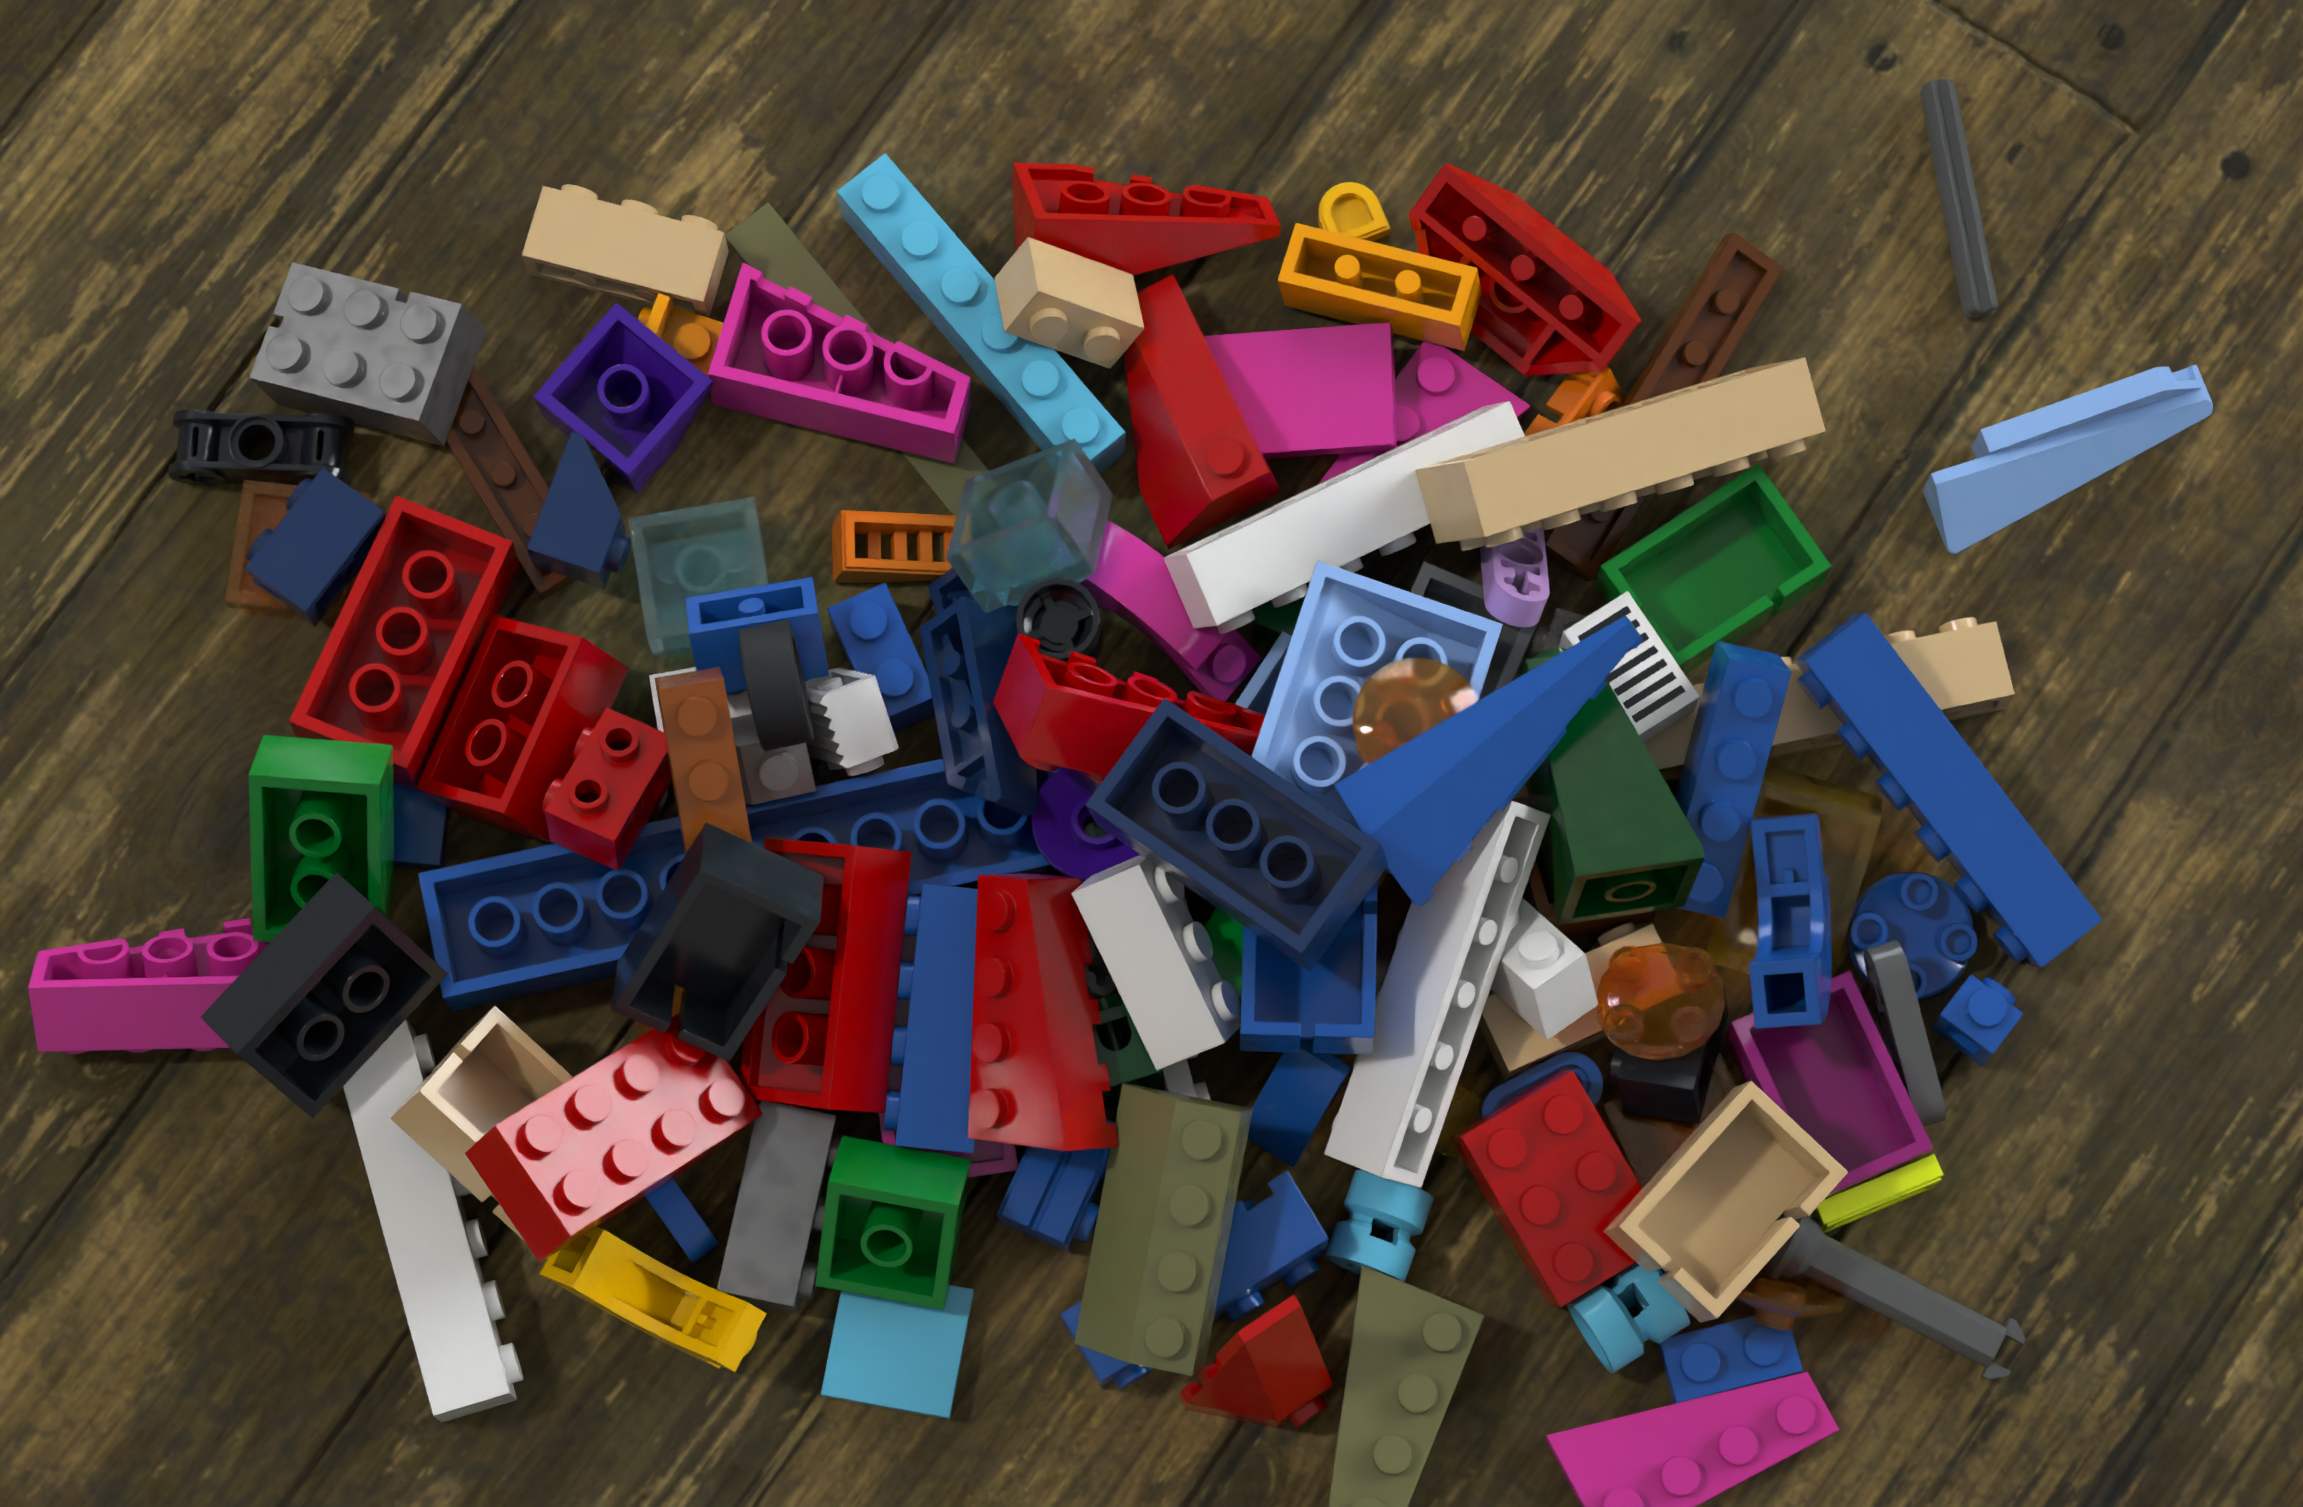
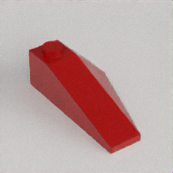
M1173 274L1137 292L1144 330L1123 353L1140 493L1168 549L1282 492Z
M1293 1294L1239 1330L1215 1355L1217 1359L1196 1374L1202 1382L1201 1384L1194 1380L1179 1392V1400L1185 1409L1189 1411L1278 1428L1291 1420L1297 1429L1329 1407L1323 1397L1332 1391L1333 1383L1302 1306Z

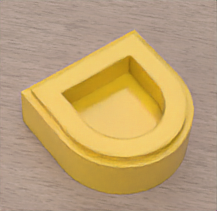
M1354 182L1340 183L1330 188L1321 199L1318 212L1320 229L1371 242L1390 235L1391 228L1379 200L1366 186Z

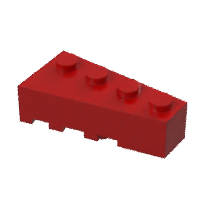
M1019 633L993 700V704L1023 761L1044 771H1057L1059 766L1082 771L1086 777L1098 783L1103 782L1164 698L1249 756H1252L1265 718V714L1192 690L1187 694L1185 701L1177 699V694L1170 687L1158 682L1156 678L1135 671L1127 682L1117 679L1109 672L1095 666V658L1074 651L1070 652L1067 662L1038 652L1041 640Z
M1042 874L978 875L968 1138L1060 1151L1119 1147L1116 1123H1106L1102 1092L1111 1091L1107 1064H1098L1093 1025L1101 1024L1098 998L1093 999L1087 990L1084 968L1092 963L1088 930L1071 894L1081 885L1080 878Z

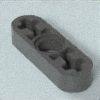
M1897 940L1865 948V968L1887 1051L1923 1127L1946 1120L1944 1099L1904 951Z

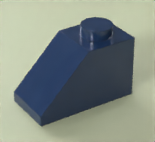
M571 432L527 546V551L534 566L605 589L611 572L617 574L622 572L630 552L632 539L625 536L626 528L622 515L584 437Z

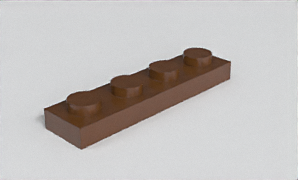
M473 366L446 443L503 537L513 541L521 567L543 600L576 581L570 577L534 566L527 551V546L547 497L549 487L476 367Z

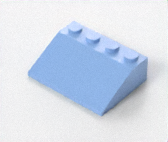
M1317 561L1251 757L1360 830L1334 784L1477 702L1503 624ZM1388 868L1384 870V872L1392 874Z

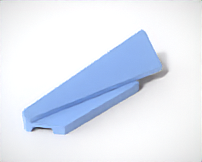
M2191 365L2173 373L2169 366L2155 367L1981 429L1971 447L1976 459L1931 473L1922 490L1947 551L1951 554H1957L2207 418L2213 411V403L2197 365Z

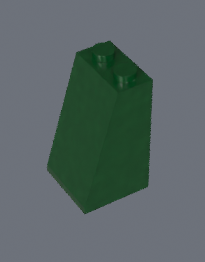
M1549 649L1538 653L1533 659H1526L1522 675L1567 649ZM1605 679L1606 686L1595 699L1589 698L1566 726V735L1526 782L1531 808L1551 815L1540 849L1557 925L1684 907L1705 859L1702 844L1607 679Z

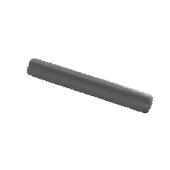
M1950 79L1933 80L1923 84L1920 97L1962 311L1967 318L1986 317L1995 313L1998 307V300L1955 83Z

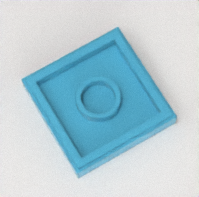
M950 1285L944 1310L841 1291L821 1396L950 1420L975 1293L974 1289Z

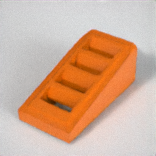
M841 510L832 525L834 583L866 584L935 581L966 558L965 516ZM932 533H943L944 562H933ZM907 534H917V561H910L907 558ZM881 535H891V560L881 559ZM855 536H865V558H855Z

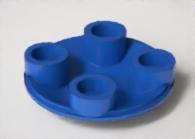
M1900 872L1878 880L1859 897L1852 909L1847 926V947L1851 961L1859 975L1868 984L1869 980L1864 963V949L1894 940L1900 943L1909 965L1917 999L1934 996L1951 986L1963 973L1970 957L1977 948V935L1974 931L1972 916L1966 902L1950 884L1927 873Z

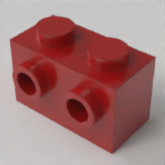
M606 708L595 728L587 726L579 736L573 752L574 763L564 779L557 777L549 786L543 800L542 812L546 816L551 842L619 871L671 784L672 776L664 732Z

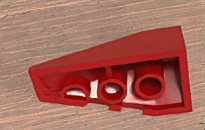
M1013 162L1012 185L1015 252L1026 238L1030 237L1132 275H1137L1275 238L1280 234L1281 224L1268 197L1199 185L1188 186L1183 190V194L1169 192L1161 186L1152 184V177L1132 174L1130 184L1126 185L1094 179L1095 168L1076 164Z

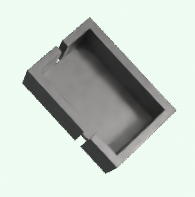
M292 262L273 313L282 322L281 327L268 326L249 378L276 404L312 413L340 415L350 418L355 424L444 446L486 330L462 304L411 291L407 298L399 288Z

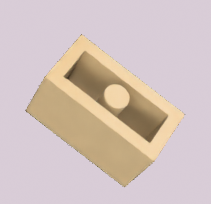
M1026 238L994 278L1004 332L1111 369L1144 330L1134 276L1132 274L1033 238Z

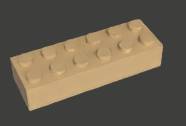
M1804 357L1741 370L1419 468L1415 471L1436 544L1459 541L1461 550L1466 551L1485 545L1486 548L1509 543L1523 538L1524 532L1539 528L1547 530L1581 520L1580 515L1597 510L1605 512L1638 502L1637 497L1655 492L1659 495L1694 485L1693 480L1710 475L1718 477L1749 468L1750 462L1769 458V460L1804 451L1806 447L1803 438L1825 432L1826 430L1806 358Z

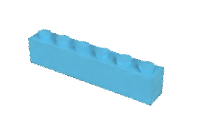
M886 153L836 191L840 215L1077 492L1126 454V432L1060 355L1052 348L1004 332L995 280Z

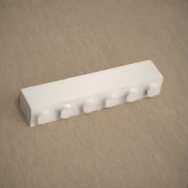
M1511 402L1487 405L1164 557L1163 559L1193 628L1217 626L1219 633L1223 634L1253 621L1255 616L1252 609L1271 600L1274 608L1306 596L1308 590L1306 583L1311 581L1317 561L1354 573L1363 568L1360 557L1379 549L1381 556H1385L1414 544L1417 540L1413 531L1430 524L1415 470L1524 437Z
M1511 800L1503 811L1497 810L1471 841L1472 849L1461 862L1455 861L1433 887L1432 892L1434 895L1420 908L1411 902L1404 925L1398 934L1396 948L1384 983L1376 997L1375 1038L1372 1055L1357 1054L1355 1058L1353 1072L1343 1101L1332 1124V1132L1324 1152L1325 1155L1382 1178L1418 1188L1422 1187L1549 822L1550 814Z
M405 1020L349 1079L343 1088L432 1413L440 1422H446L517 1400L513 1383L522 1381L523 1375L513 1343L502 1345L496 1320L506 1318L503 1301L496 1281L484 1282L478 1258L489 1255L486 1240L479 1219L467 1220L461 1196L471 1194V1192L390 1119L428 1077L427 1073L432 1072L437 1066L428 1035L425 1033L416 1036L413 1027Z

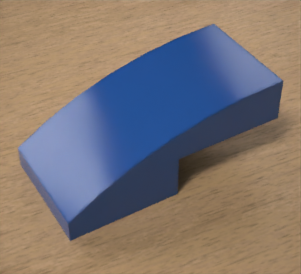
M1300 1040L1299 1053L1283 1052L1253 1106L1247 1139L1294 1168L1305 1153L1322 1118L1335 1101L1352 1067L1331 1054L1313 1053V1043L1309 1040Z

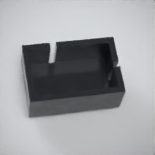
M705 823L618 961L611 1010L665 1033L671 1024L675 985L684 989L681 995L677 1039L730 1061L786 976L788 962L791 964L795 962L821 921L824 875Z

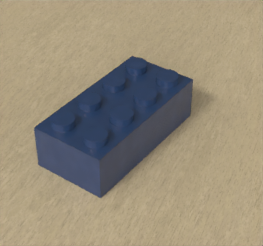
M1166 698L1163 699L1086 803V807L1099 827L1310 972L1389 865L1381 844Z

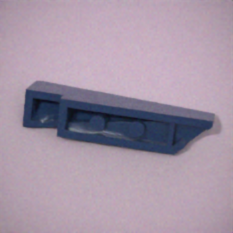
M970 554L928 585L937 615L919 628L947 783L962 791L1028 816L1038 811L1036 768L1027 764L1020 757L993 704L1018 635L1016 615L1018 604L1025 595V584L1017 574L979 556Z

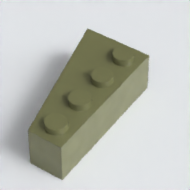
M1362 1265L1358 1281L1327 1507H1408L1484 1318L1483 1314Z

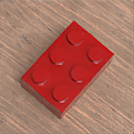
M493 615L416 789L463 818L551 842L546 816L542 812L545 794L557 777L565 778L574 763V748L583 730L587 726L595 728L605 709L612 708L629 667L583 637Z
M1560 1070L1450 1136L1548 1305L1562 1307L1635 1263L1603 1231L1641 1191L1642 1187L1573 1070Z

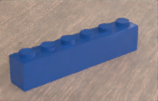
M1867 613L1853 614L1794 661L1804 673L1797 679L1801 689L1820 710L1828 704L1843 725L1836 730L1841 741L1858 760L1868 756L1882 774L1875 781L1879 790L1897 811H1901L1905 807L1909 809L1922 826L1914 832L1919 842L1937 862L1946 857L1960 876L1954 882L1955 888L1976 913L1985 908L2000 927L1993 933V936L2013 962L2018 964L2024 959L2028 965L2042 968L2102 921L2098 913Z

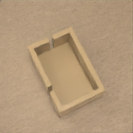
M494 1006L464 1034L390 1119L475 1197L483 1202L490 1195L494 1196L465 1155V1152L496 1124L572 1079L573 1076L501 1010ZM498 1204L492 1212L523 1239L500 1204Z
M1752 1081L1734 1087L1603 1232L1646 1272L1662 1268L1665 1273L1657 1282L1699 1322L1714 1320L1725 1311L1801 1226L1795 1220L1810 1216L1845 1177L1848 1171ZM1782 1213L1787 1217L1777 1220Z

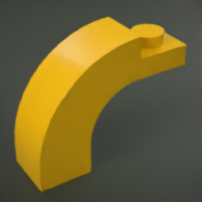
M595 1227L548 1257L540 1272V1275L644 1333L718 1369L724 1367L733 1372H736L743 1357L752 1349L756 1341L757 1331L767 1314L744 1300L704 1285L662 1264L599 1227Z

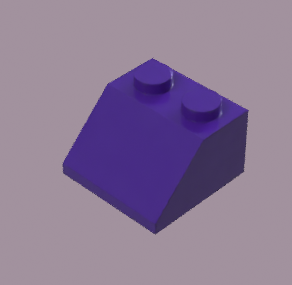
M616 302L537 391L533 398L545 419L568 438L571 432L582 435L594 459L638 494L679 447L712 388L713 381Z

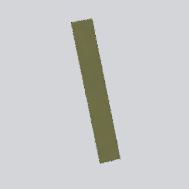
M769 202L725 234V238L749 266L763 272V278L787 290L791 286L811 296L814 304L842 318L848 315L868 325V331L876 334ZM963 438L955 464L901 451L953 515L960 514L999 483Z

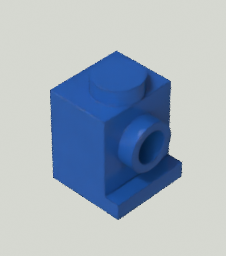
M1971 974L1931 1025L1930 1029L1982 1067L2024 1013L2013 1006L2016 999L2004 986L1988 977H1985L1981 982Z

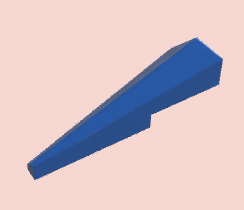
M1626 615L1334 784L1360 830L1381 844L1389 864L1387 868L1418 908L1431 899L1434 895L1432 889L1455 861L1461 862L1472 849L1471 841L1497 810L1503 811L1566 735V726L1589 698L1595 699L1606 686V677L1631 647L1636 649L1643 641L1637 629Z

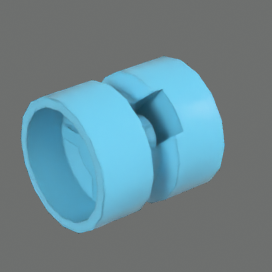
M1356 1170L1343 1205L1350 1214L1349 1219L1337 1222L1325 1258L1359 1275L1363 1265L1405 1282L1416 1251L1409 1241L1410 1237L1422 1234L1434 1197L1418 1187L1382 1178L1364 1170ZM1372 1227L1386 1231V1238L1382 1240L1371 1236Z
M1635 1262L1614 1275L1613 1285L1610 1287L1599 1284L1567 1303L1569 1312L1587 1344L1603 1366L1612 1374L1643 1355L1645 1341L1650 1340L1660 1344L1690 1325L1689 1316L1685 1308L1657 1282L1663 1275L1661 1269L1646 1272ZM1636 1305L1640 1311V1314L1635 1318H1632L1627 1308Z

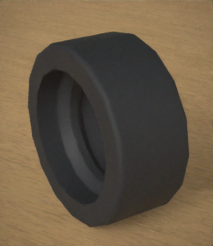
M783 620L740 629L738 640L743 673L762 749L768 751L812 742L814 740V730L797 643L790 621Z

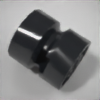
M1056 577L1040 581L1026 591L1018 604L1016 615L1017 629L1019 634L1041 640L1039 653L1067 662L1071 651L1095 658L1096 660L1098 659L1102 651L1104 636L1097 602L1087 588L1074 580Z

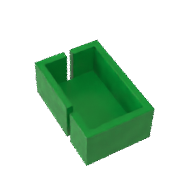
M1758 463L1602 564L1595 586L1607 603L1628 591L1686 675L1712 658L1716 641L1734 644L1766 623L1771 610L1777 616L1821 587L1832 566Z

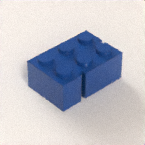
M1378 880L1311 972L1243 926L1240 1051L1299 1053L1300 1040H1313V1053L1372 1055L1375 1038Z

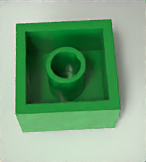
M842 1136L828 1181L815 1286L944 1310L957 1263L971 1159Z

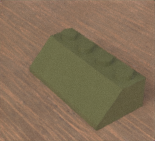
M1127 1083L1122 1084L1115 1121L1119 1147L1110 1148L1074 1341L1075 1344L1126 1363L1189 1376L1197 1374L1205 1367L1253 1108Z

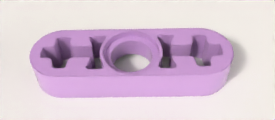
M1543 528L1524 532L1523 538L1489 548H1486V545L1480 547L1485 607L1492 616L1508 625L1516 627H1532L1536 625L1549 597L1550 589Z

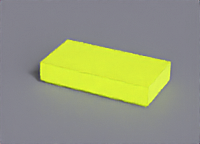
M1935 1154L1824 1199L1811 1213L1810 1217L1819 1221L1824 1234L1928 1191L1942 1180L1941 1177L1944 1174Z

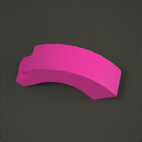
M1087 512L1048 556L1047 560L1065 579L1074 580L1087 588L1096 600L1097 605L1117 614L1150 639L1204 695L1226 701L1262 657L1236 629L1220 634L1217 626L1193 628L1163 559L1164 556L1118 525Z

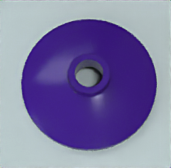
M1063 767L1055 772L1038 792V811L1032 814L1033 836L1039 851L1047 862L1060 873L1068 877L1080 878V881L1084 882L1096 873L1139 856V853L1108 832L1100 838L1091 837L1085 832L1084 827L1088 823L1095 821L1086 807V803L1101 783L1086 777L1082 771Z

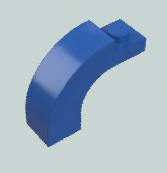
M1819 813L1754 818L1751 820L1758 896L1759 929L1757 952L1755 958L1749 962L1755 1029L1822 1024L1827 1016L1830 1002L1832 937L1828 875H1824Z

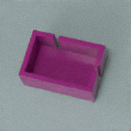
M1850 971L1831 979L1829 1008L1822 1024L1755 1029L1753 1012L1731 1022L1726 1030L1724 1038L1745 1083L1752 1081L1848 1171L1825 1199L1921 1160L1934 1149Z

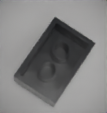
M336 872L204 1012L201 1018L237 1055L310 1117L314 1118L448 973Z

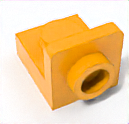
M658 293L653 308L644 307L639 314L638 320L708 377L724 323L674 307L671 296Z

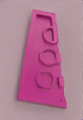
M1423 341L1395 379L1397 447L1483 406L1510 401L1516 417L1520 421L1530 412L1531 405L1446 347ZM1388 451L1340 454L1319 484Z
M1803 1372L1545 1436V1440L1581 1507H1697L1836 1433L1839 1428L1809 1373Z

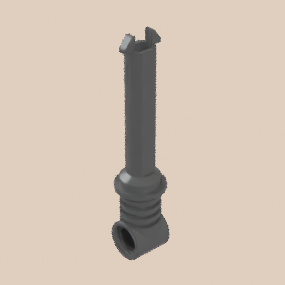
M1782 1213L1777 1220L1787 1217ZM1810 1216L1795 1220L1801 1226L1763 1267L1766 1276L1773 1280L1779 1278L1780 1275L1789 1279L1804 1275L1983 1366L1984 1370L1980 1377L1986 1380L2009 1376L2011 1372L1992 1362L2004 1337L2019 1344H2024L2026 1340L2016 1320L2008 1318L2003 1326L1824 1235L1819 1221Z

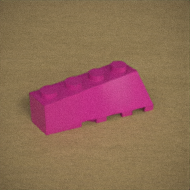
M250 918L223 922L225 933L188 938L185 936L184 928L159 932V936L150 939L143 946L129 948L128 943L123 938L38 951L28 986L38 1052L61 1051L66 1054H80L87 1051L127 1050L133 1053H142L152 1049L190 1048L195 1051H210L216 1048H230L206 1024L201 1016L270 942L253 941V928H251Z

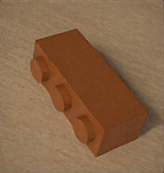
M715 667L655 678L685 855L705 823L752 843L725 682L720 668Z

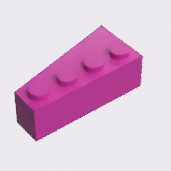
M742 263L708 372V377L713 381V386L710 389L712 405L955 464L971 410V379L969 376L900 341L894 344L868 331V325L848 315L842 318L814 304L811 296L791 286L787 290L763 278V272Z

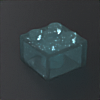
M1075 438L969 478L965 483L946 559L985 613L1006 605L1017 606L1026 591L1043 580L1057 577L1080 583L1089 575L1095 573L1113 494Z
M754 497L628 518L646 636L654 659L692 653L685 598L771 584L760 517Z

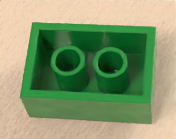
M263 735L248 774L253 941L271 942L336 872L389 920H392L395 911L393 745Z

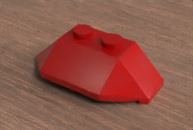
M1446 163L1408 213L1412 230H1415L1419 254L1478 268L1482 296L1471 333L1524 376L1585 371L1601 372L1608 367L1642 322L1612 272L1515 193Z

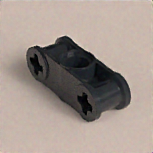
M198 409L181 410L174 413L173 426L179 429L176 462L169 465V478L174 481L201 486L219 485L222 483L298 486L306 478L313 481L320 470L324 468L350 486L351 473L345 470L347 437L354 434L355 422L350 418L327 413H310L302 416L258 413L235 414ZM268 438L275 440L274 449L268 457L257 461L249 460L250 449L256 442Z

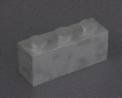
M760 1100L758 1107L763 1115L754 1123L717 1290L744 1300L754 1306L798 1314L801 1299L812 1301L815 1293L818 1262L810 1260L815 1235H822L826 1203L824 1195L829 1172L832 1171L842 1136L848 1135L838 1134L840 1124L836 1115Z

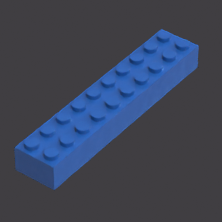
M943 759L815 786L816 791L754 805L745 804L752 843L764 848L765 837L912 852L907 900L908 895L921 897L922 883L978 889V875L1042 874L1068 877L1051 866L1039 851L1033 836L1032 815L1025 816L948 785ZM1036 768L1037 794L1044 783L1057 771H1044ZM679 816L647 823L619 871L554 843L418 873L435 961L448 973L440 982L442 996L452 1012L616 976L618 961L685 856Z

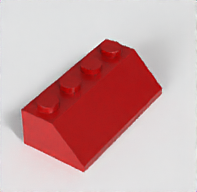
M765 837L764 849L824 875L821 921L793 964L788 962L786 976L745 1037L740 1081L751 1097L756 1100L829 1110L885 1113L912 852Z

